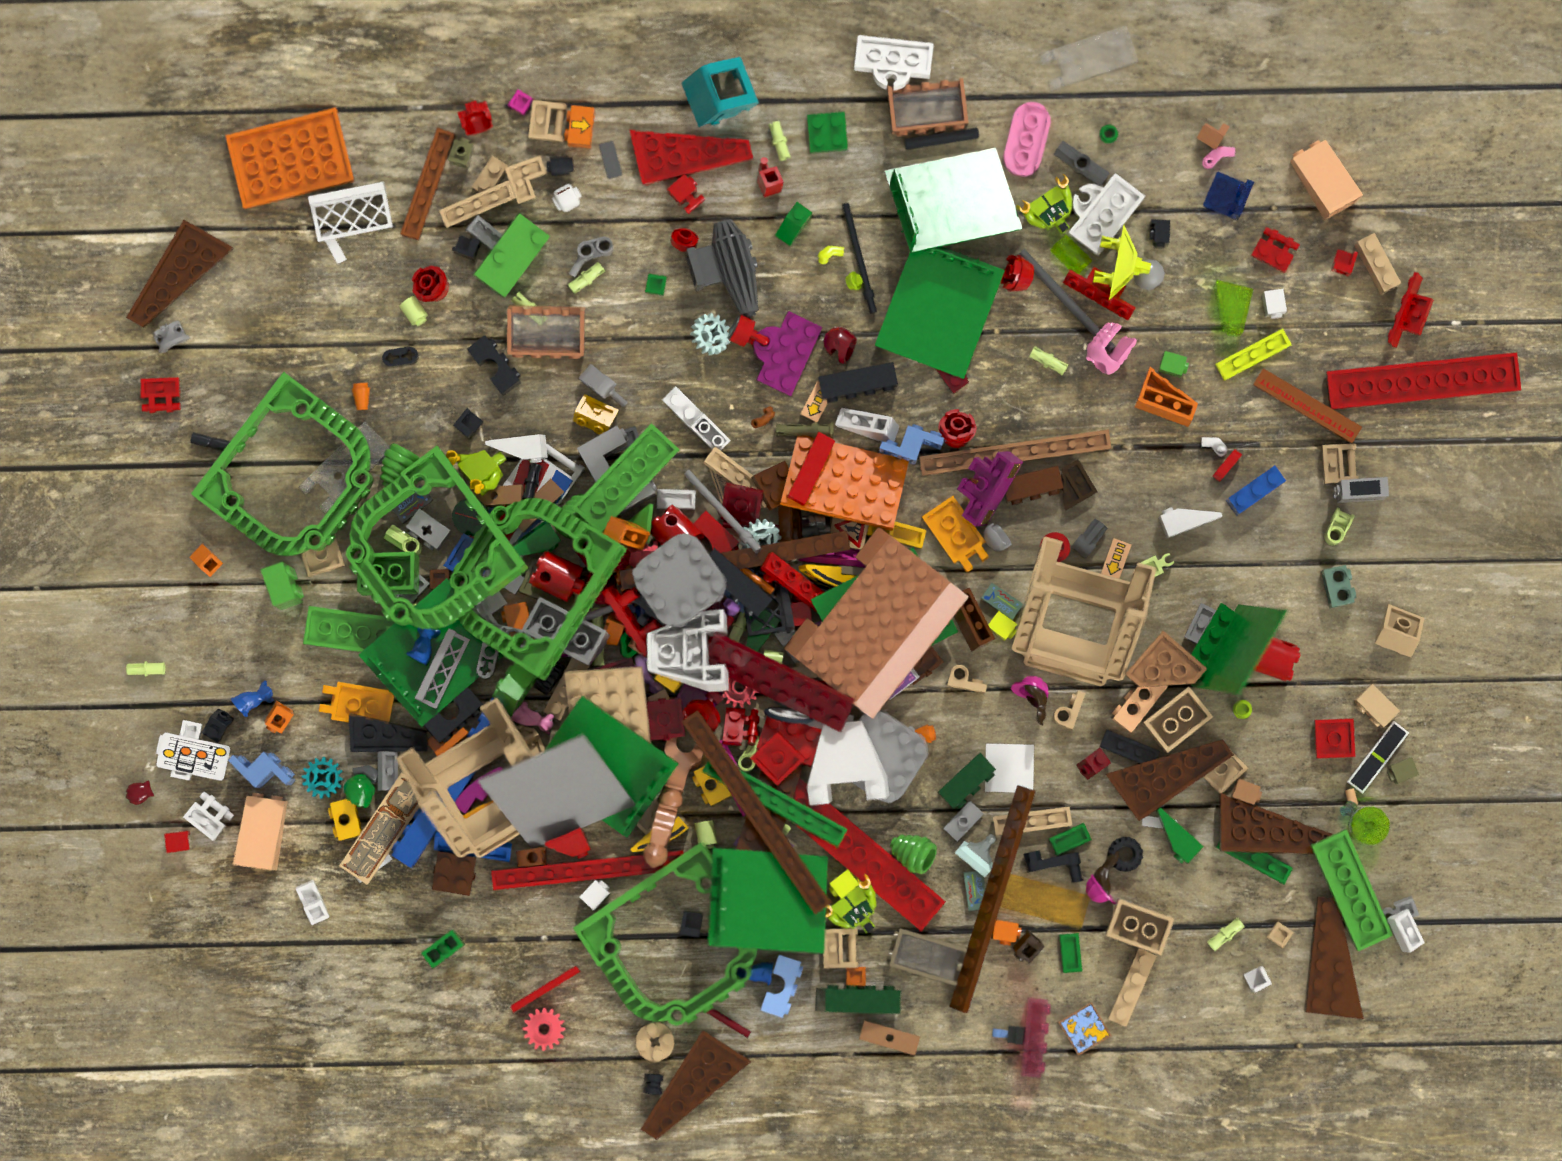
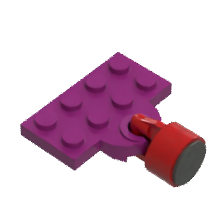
M787 311L780 328L771 326L758 332L754 330L756 321L741 314L740 316L738 315L728 333V340L742 347L746 343L753 345V353L758 360L763 362L756 381L791 396L822 327Z

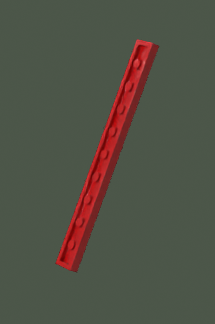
M684 850L669 851L666 861L656 867H651L644 860L643 854L491 870L493 890L656 873L683 855Z

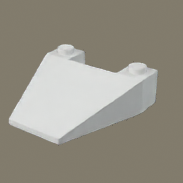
M724 610L703 611L688 621L687 625L683 627L667 625L647 633L648 671L709 692L729 690L726 666H709L708 637L714 636L716 632L724 636L727 635V616Z
M846 722L841 733L823 724L808 782L809 804H829L832 801L831 784L865 781L867 800L887 798L889 796L887 774L863 722Z

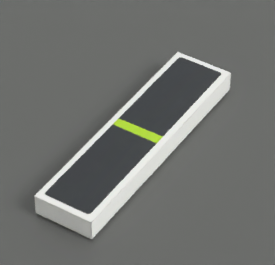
M1393 721L1348 779L1347 783L1363 794L1409 732Z

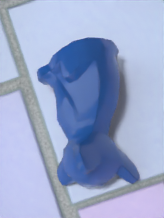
M417 628L420 636L415 641L413 649L407 652L406 655L427 665L431 656L430 639L439 636L441 631Z
M265 680L261 683L257 692L241 693L232 697L231 701L245 717H248V712L258 707L262 701L272 703L274 699L272 697V689L267 686V681Z
M762 962L751 967L752 976L748 980L765 982L770 986L773 962ZM743 967L737 969L738 976L741 978L746 976V970Z

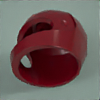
M838 326L830 329L825 334L823 345L830 356L838 350L839 362L846 364L853 354L857 338L850 330Z

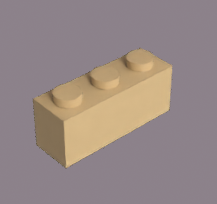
M1375 233L1357 241L1354 246L1380 295L1397 288L1401 282Z

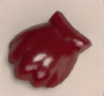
M149 780L144 783H132L126 790V799L134 805H139L149 797L154 796Z

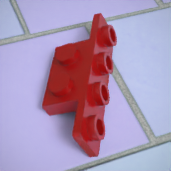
M1093 267L1087 279L1069 270L1063 281L1065 285L1126 320L1130 319L1136 308L1120 299L1127 285L1109 300L1110 285L1093 283L1095 270L1102 272L1101 270Z
M1414 272L1408 281L1407 292L1401 299L1400 311L1396 313L1394 318L1395 324L1388 333V343L1394 348H1397L1403 331L1421 336L1434 301L1432 298L1417 294L1423 280L1422 276L1417 272Z

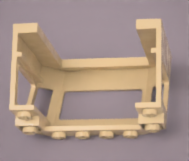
M1044 537L1036 558L1013 641V651L1021 653L1025 657L1023 662L1026 666L1097 686L1105 685L1106 680L1109 679L1123 680L1146 619L1156 568L1137 563L1132 578L1128 582L1057 562L1063 542ZM1051 594L1115 611L1107 644L1102 645L1043 628L1042 625Z
M498 698L481 707L482 712L491 725L433 758L426 764L413 748L396 758L420 806L457 857H464L469 853H474L476 857H483L520 835L495 802L465 819L448 792V787L501 755H506L512 766L533 757L520 732ZM424 791H432L427 795L424 793Z

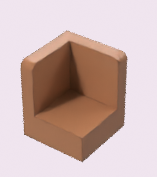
M1205 123L1197 139L1216 150L1228 131L1229 126L1223 123L1220 129L1217 130Z

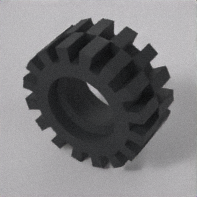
M557 661L546 680L538 678L534 688L547 696L559 680L565 666Z
M1121 837L1113 841L1108 848V857L1115 854L1122 847H1129L1133 852V857L1130 861L1123 862L1118 859L1113 868L1123 872L1135 870L1143 859V849L1140 843L1131 837Z

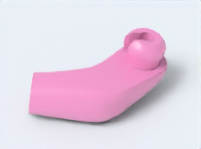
M1218 146L1216 150L1213 149L1203 158V166L1206 169H1211L1221 158L1235 157V147Z

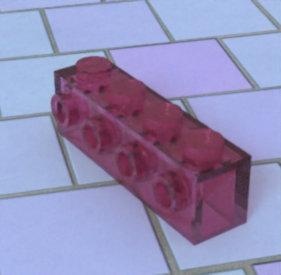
M1027 997L1020 1069L1021 1076L1041 1078V1073H1045V1062H1042L1043 1054L1047 1052V1042H1044L1045 1034L1048 1035L1049 1023H1046V1017L1050 1015L1051 1004L1048 1003V999Z

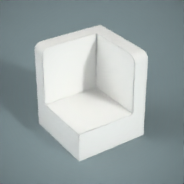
M1263 966L1243 974L1251 992L1255 993L1272 984Z

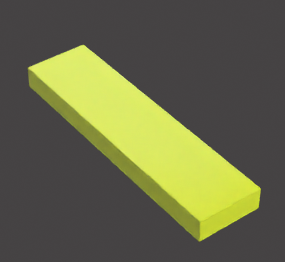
M1281 329L1216 363L1215 366L1223 381H1226L1292 346L1285 331Z

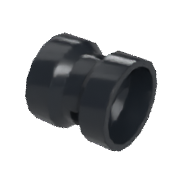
M644 1074L646 1084L643 1087V1093L662 1095L663 1088L661 1087V1082L664 1075Z

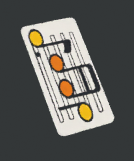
M164 733L156 765L164 769L221 781L224 779L230 747Z

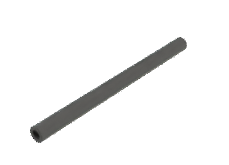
M1025 249L1022 250L1018 255H1021L1033 264L1034 273L1095 337L1100 328ZM1110 341L1105 349L1110 352L1115 347V344Z

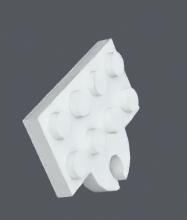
M858 35L854 71L873 73L876 84L883 89H887L888 86L886 79L893 78L896 80L893 89L899 90L909 83L910 77L930 79L933 43Z
M1116 173L1104 188L1097 184H1088L1079 188L1081 193L1089 195V201H1080L1079 196L1076 194L1073 198V209L1079 220L1068 234L1096 256H1099L1105 249L1100 248L1102 235L1113 238L1145 198L1141 192Z

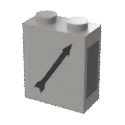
M1388 477L1340 480L1336 487H1333L1334 499L1337 498V503L1379 501L1389 496Z

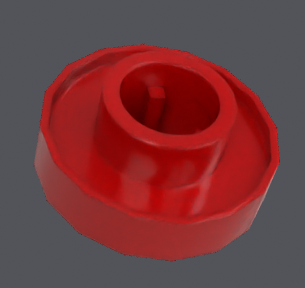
M685 228L674 230L670 238L671 245L681 252H686L688 248H696L699 240L695 232Z

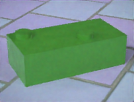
M517 214L472 276L500 297L505 298L550 236L523 215Z

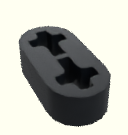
M413 347L389 349L382 355L383 363L389 368L413 365L419 359V354ZM408 351L415 354L411 361L408 358H402V356L408 355ZM389 354H392L394 357L399 356V359H394L393 363L386 360V358H389Z

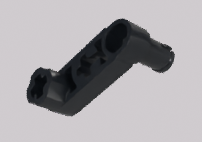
M1040 850L1023 854L1027 873L1066 865L1069 868L1071 883L1083 881L1079 852L1043 860Z

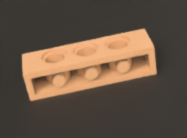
M1169 685L1137 686L1134 691L1130 689L1124 697L1126 702L1122 706L1118 705L1112 712L1115 715L1112 720L1127 732L1132 733ZM1141 689L1148 691L1149 697L1147 700H1142L1139 697ZM1133 704L1136 706L1137 712L1135 715H1130L1127 712L1128 705Z

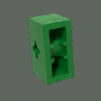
M453 929L421 954L432 969H434L466 944Z

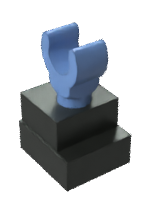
M1009 1026L1008 1030L993 1029L992 1037L1008 1038L1007 1043L1023 1045L1024 1027Z

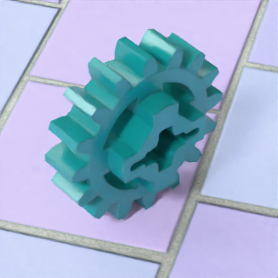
M323 757L322 761L315 758L314 764L308 762L309 769H303L307 774L302 775L301 778L306 779V782L302 784L303 786H308L306 792L313 791V797L319 794L320 799H323L324 794H326L328 798H331V792L337 794L336 788H342L339 781L344 780V778L340 777L343 770L337 769L340 766L339 763L333 765V759L327 762L326 757ZM327 765L329 768L321 770L318 766ZM313 772L314 780L311 782L310 777L311 773ZM320 774H327V776L325 777V779L327 780L326 782H319L321 778L319 776ZM333 774H335V782H334V784L332 783V775H333ZM325 786L328 790L319 791L317 788Z

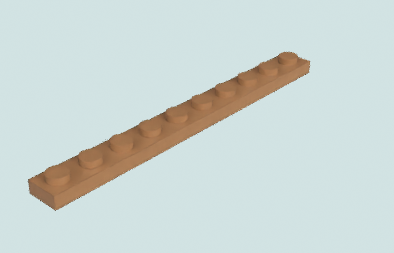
M1108 429L920 456L919 460L922 476L969 470L968 468L974 457H979L982 460L984 457H988L993 461L997 452L1010 451L1025 462L1111 449V441Z

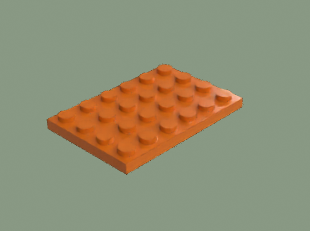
M336 108L225 135L244 210L355 182Z
M797 436L780 505L893 531L909 461L903 458L898 459L894 456L834 443L806 504L802 506L787 498V495L814 438Z

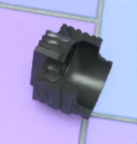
M822 514L802 516V538L831 533L830 517H825Z

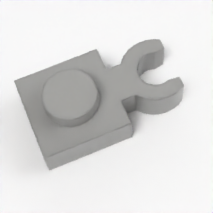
M1412 896L1394 902L1395 908L1393 909L1387 907L1382 910L1384 914L1391 913L1395 915L1409 909L1412 918L1419 915Z

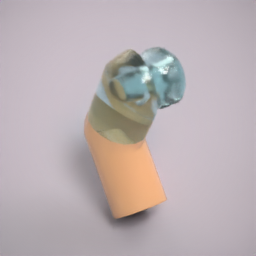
M1354 788L1345 790L1347 803L1340 808L1342 816H1351L1358 806Z

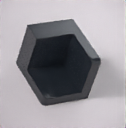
M460 235L452 251L457 255L475 261L481 242L478 239H470Z
M466 408L453 426L470 439L482 425L483 420Z
M684 911L680 934L700 937L703 914Z

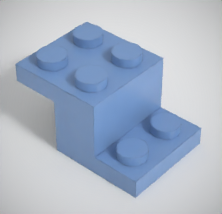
M912 424V427H907L901 447H898V443L891 440L882 441L879 453L894 456L898 459L903 458L909 461L910 464L915 465L922 444L941 450L944 438L938 432L930 431L928 433L923 431V427Z
M263 752L252 764L241 755H233L228 760L255 788L261 789L274 775L285 785L291 786L296 781L293 777L295 775L294 772L288 767H282L279 764L281 762L279 757L271 752Z

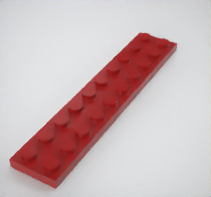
M1517 352L1326 372L1329 404L1333 410L1521 391Z
M799 778L793 799L848 830L837 848L800 826H796L862 882L866 880L865 874H867L875 893L922 931L946 901L913 873L908 871L906 867L902 866L900 862L830 803L810 805L808 784Z

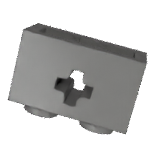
M420 508L406 526L409 529V535L415 539L419 537L425 541L423 545L432 551L434 548L439 551L452 533L451 530ZM425 527H426L427 529H429V528L431 527V529H430V530L432 531V534H431V535H430V534H426V535H425V531H424V528H425Z

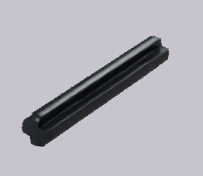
M970 128L906 138L904 140L905 148L910 150L978 139L979 130L978 128Z

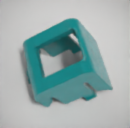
M741 57L706 64L698 68L681 83L698 127L708 123L710 125L720 124L721 120L735 117L744 109L750 111L759 104ZM731 71L734 80L739 79L744 95L720 100L711 76Z

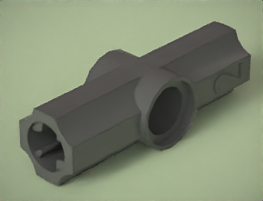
M1062 141L1053 154L1072 167L1076 173L1082 174L1099 186L1104 183L1110 174L1093 162L1088 155L1080 153L1065 141ZM1084 160L1087 166L1080 168L1077 165V161Z

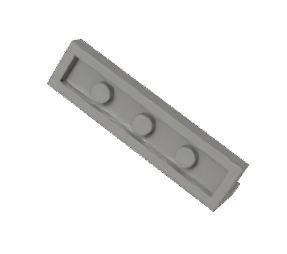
M448 629L415 697L416 700L437 709L470 639ZM454 637L464 641L462 648L453 651L451 646ZM453 655L455 661L453 666L444 668L442 662L444 657ZM440 665H442L443 670L438 671ZM444 672L446 677L445 683L436 686L435 675ZM435 689L438 695L435 703L425 700L427 692Z

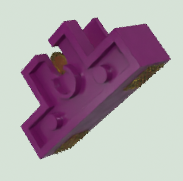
M1010 451L997 452L993 461L988 457H984L983 460L979 457H974L968 468L976 472L974 477L969 479L963 478L957 488L958 491L970 499L962 517L975 527L987 526L1023 461Z

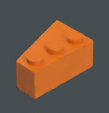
M1150 367L1145 376L1135 408L1189 427L1198 403L1180 389L1175 388L1166 378L1161 377Z

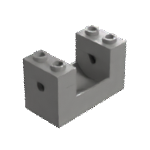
M615 426L577 448L595 482L610 468L605 459L628 446L627 441L629 439L623 428L619 430L618 426ZM653 480L618 517L656 496L655 491L657 487Z

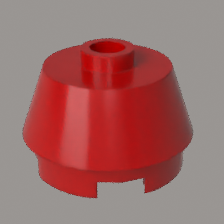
M1009 255L1006 258L1008 263L1006 268L1003 269L1005 272L1000 282L1003 284L1002 288L1007 289L1008 292L1025 291L1033 281L1034 266L1021 255Z
M430 265L423 269L419 268L412 277V291L420 301L438 302L448 294L449 282L444 271L437 266Z
M959 409L946 412L938 425L944 442L953 448L967 445L975 436L977 430L973 416L970 413L967 415L966 413L959 412Z

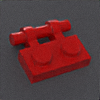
M1266 227L1263 234L1269 236L1268 240L1265 241L1260 238L1251 256L1285 273L1294 255L1288 253L1289 248L1297 251L1300 244L1291 237L1287 238L1279 234L1278 230ZM1274 240L1284 244L1283 249L1273 245Z
M179 377L140 379L141 398L149 399V404H142V412L156 413V411H167L169 413L174 410H181V403H173V397H180ZM156 398H166V403L156 404Z
M726 707L723 733L724 745L742 746V739L748 740L749 746L755 745L758 739L757 725L760 722L758 709H752L751 715L745 716V709ZM744 724L749 725L748 731H743Z

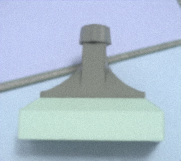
M989 834L986 839L979 843L964 841L955 853L982 876L986 877L992 869L993 863L990 856V848L996 841V837L993 834Z

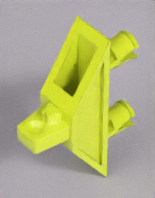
M1123 225L1122 235L1119 239L1102 235L1100 248L1117 250L1115 271L1112 274L1095 270L1093 283L1110 285V300L1133 278V275H1139V273L1149 274L1151 263L1144 262L1142 258L1137 257L1138 253L1125 225Z

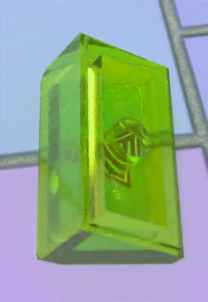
M1067 234L1050 249L1069 270L1080 274L1093 261Z

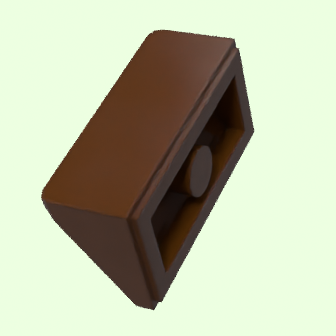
M784 505L779 506L780 542L801 539V509Z

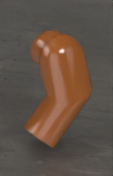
M773 407L764 408L763 413L765 415L751 421L752 427L759 428L770 422L775 417Z

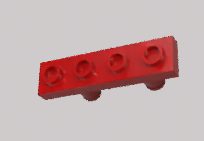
M773 552L769 553L761 568L765 572L764 580L767 583L776 580L794 594L792 597L794 603L804 602L816 611L811 599L821 595L824 591Z
M614 585L602 591L604 601L612 607L615 617L618 621L622 622L627 635L633 638L637 650L646 656L647 633L661 628L660 623L655 619L642 628L637 622L636 617L627 606L640 597L635 587L622 595L619 594Z

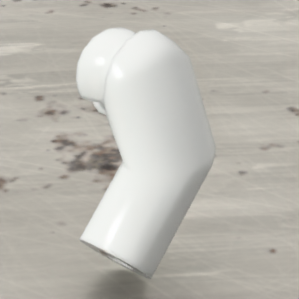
M1201 438V447H1211L1220 457L1226 455L1227 447L1220 438Z

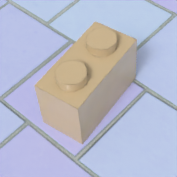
M1373 684L1369 685L1354 700L1357 704L1355 706L1357 710L1362 714L1366 713L1370 717L1369 721L1376 728L1378 726L1384 728L1400 712Z

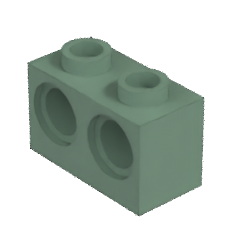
M1346 565L1321 571L1329 609L1355 602L1356 591L1354 587L1351 588L1350 584L1352 574ZM1334 572H1339L1342 575L1341 582H1336L1333 579ZM1338 591L1346 593L1345 601L1338 599Z

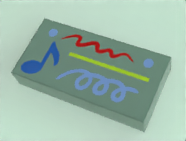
M993 583L990 584L981 597L983 601L1011 620L1014 619L1023 606L1020 601Z
M978 871L964 872L968 911L979 910L985 892L984 876Z

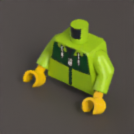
M1063 174L1064 180L1062 182L1056 177L1055 181L1058 185L1030 204L1022 200L1024 203L1023 208L1016 205V209L1022 212L1030 225L1040 229L1045 228L1047 231L1055 226L1060 234L1070 229L1064 220L1070 216L1072 209V195L1068 186L1069 179L1065 174Z
M865 874L866 880L863 882L857 878L859 886L831 907L827 906L826 917L834 925L845 929L850 927L854 929L860 925L866 933L875 927L869 917L875 913L874 909L877 906L876 893L870 884L871 882L867 874Z

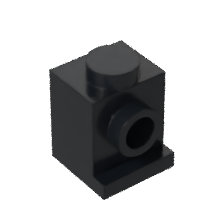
M1151 219L1149 227H1153V229H1150L1149 239L1153 240V248L1164 249L1170 243V220Z

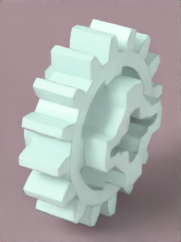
M713 313L709 315L704 314L696 319L695 324L691 326L694 331L690 333L691 336L695 337L692 343L697 342L698 344L696 349L702 348V353L704 354L708 351L710 356L714 353L716 355L721 353V351L727 348L726 345L731 342L727 339V330L730 327L724 325L726 320L720 321V316L714 317Z
M756 519V524L750 521V527H744L746 531L748 530L753 535V539L759 546L779 543L777 540L781 539V536L777 534L779 529L766 519L762 523L759 519ZM742 540L739 541V543L743 546L741 549L750 548V546L748 544H744Z

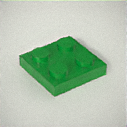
M845 112L807 115L810 153L848 150Z

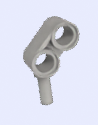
M600 237L581 242L577 248L578 259L570 270L569 275L575 278L584 262L590 261L593 258L611 255L614 250L611 239ZM604 242L610 244L609 249L606 251H602L599 248ZM589 247L591 253L586 256L582 255V249Z
M592 364L578 378L603 399L610 396L622 408L628 403L615 391L617 384Z

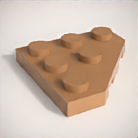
M1162 631L1125 675L1138 687L1194 684L1207 668L1166 632Z

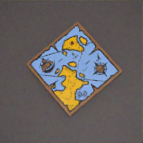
M1092 1002L1058 1022L1078 1056L1112 1036Z

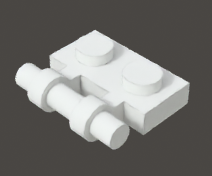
M204 791L200 796L205 801L204 804L201 806L195 802L183 818L212 841H215L226 827L221 822L222 818L225 817L231 821L234 814L229 811L230 809L227 806H222L218 803L213 795H208ZM210 806L218 812L215 817L207 811Z

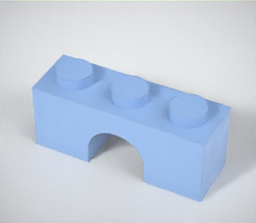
M782 955L778 956L773 973L784 979L785 987L782 992L777 994L767 991L761 1011L782 1018L784 1014L788 1015L791 1007L788 1000L790 995H795L797 985L794 982L796 977L800 978L803 966H800V961Z

